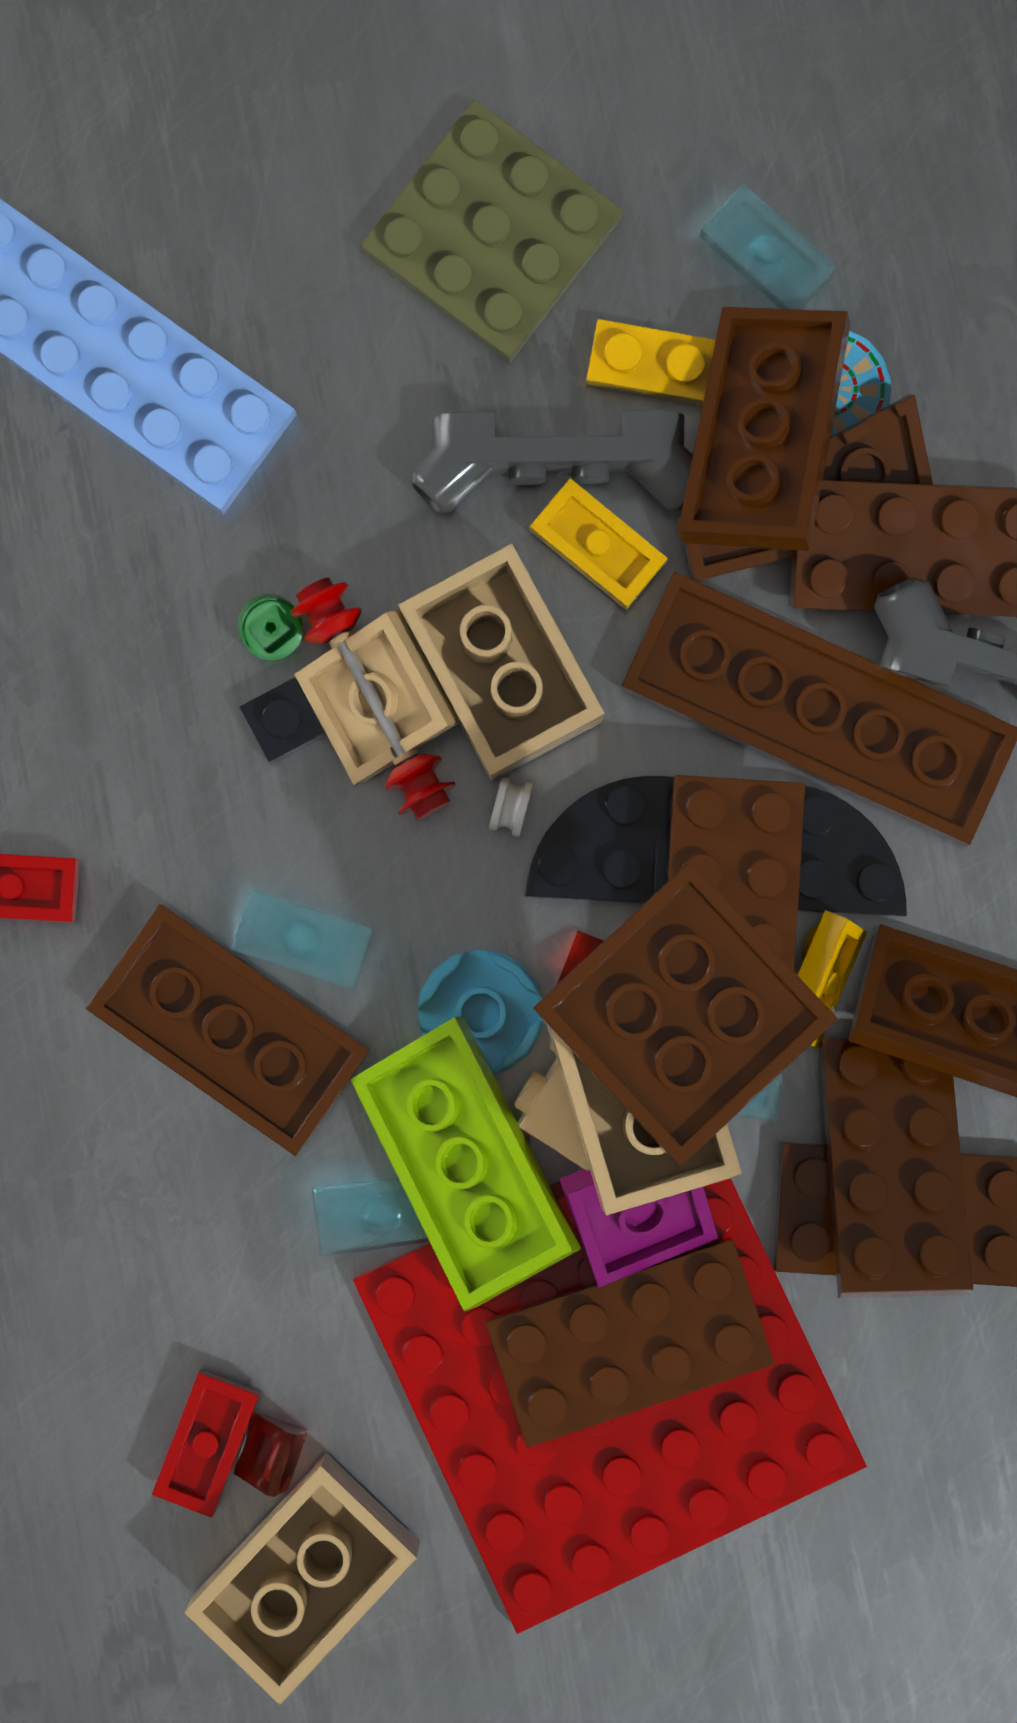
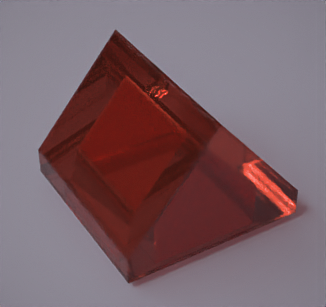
M254 1412L233 1474L267 1496L276 1497L287 1492L309 1430L262 1413Z

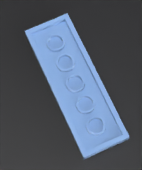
M0 199V355L224 515L297 415L295 409Z

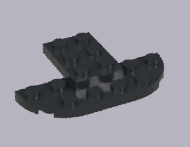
M639 776L625 778L596 788L570 805L553 822L536 849L527 877L525 897L627 903L647 902L667 883L673 777ZM805 785L798 911L824 913L826 910L837 914L907 916L906 894L901 871L891 848L882 834L871 821L846 801L818 788Z

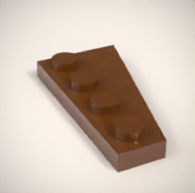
M909 394L830 436L823 479L933 484L915 395ZM684 543L691 578L695 581L791 558L793 555V550Z

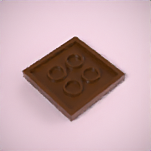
M691 861L533 1007L537 1014L680 1167L838 1020Z

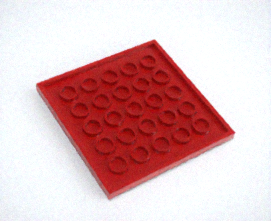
M731 1178L703 1186L718 1239L697 1248L730 1237L733 1239L775 1364L528 1448L526 1447L486 1326V1319L596 1283L590 1272L560 1180L549 1186L581 1249L474 1309L463 1310L430 1242L364 1272L353 1279L517 1634L867 1467Z

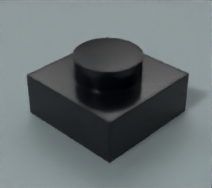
M296 677L239 706L271 765L326 736Z

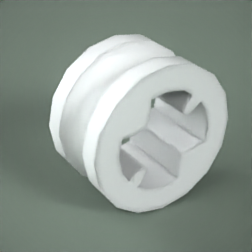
M502 776L489 830L496 832L500 827H507L511 830L512 836L520 837L533 782L526 781L523 785L516 786L511 782L510 776Z

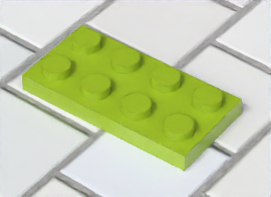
M464 1017L450 1019L350 1079L464 1311L480 1306L581 1249Z

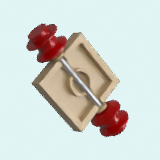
M329 577L315 581L296 594L299 604L290 613L293 617L307 616L312 627L304 636L306 642L320 644L329 642L331 650L294 675L353 785L371 779L394 764L396 768L391 771L384 786L385 789H400L406 801L398 811L399 815L412 811L417 820L423 819L451 803L446 792L455 787L456 783L454 781H439L434 771L442 761L441 756L429 754L414 756L420 754L417 750L418 748L452 728L460 721L400 610L386 612L354 633L352 629L356 626L362 610L360 607L346 608L342 602L341 597L348 589V584L341 582L333 585Z

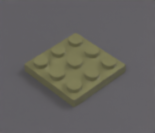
M473 99L364 239L360 248L362 254L510 364L622 220L624 210L476 99Z

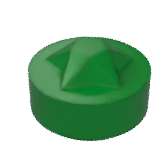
M275 594L259 595L248 601L242 608L237 621L238 635L244 646L253 655L265 660L282 659L291 654L298 647L302 639V617H293L290 612L295 606L284 597Z

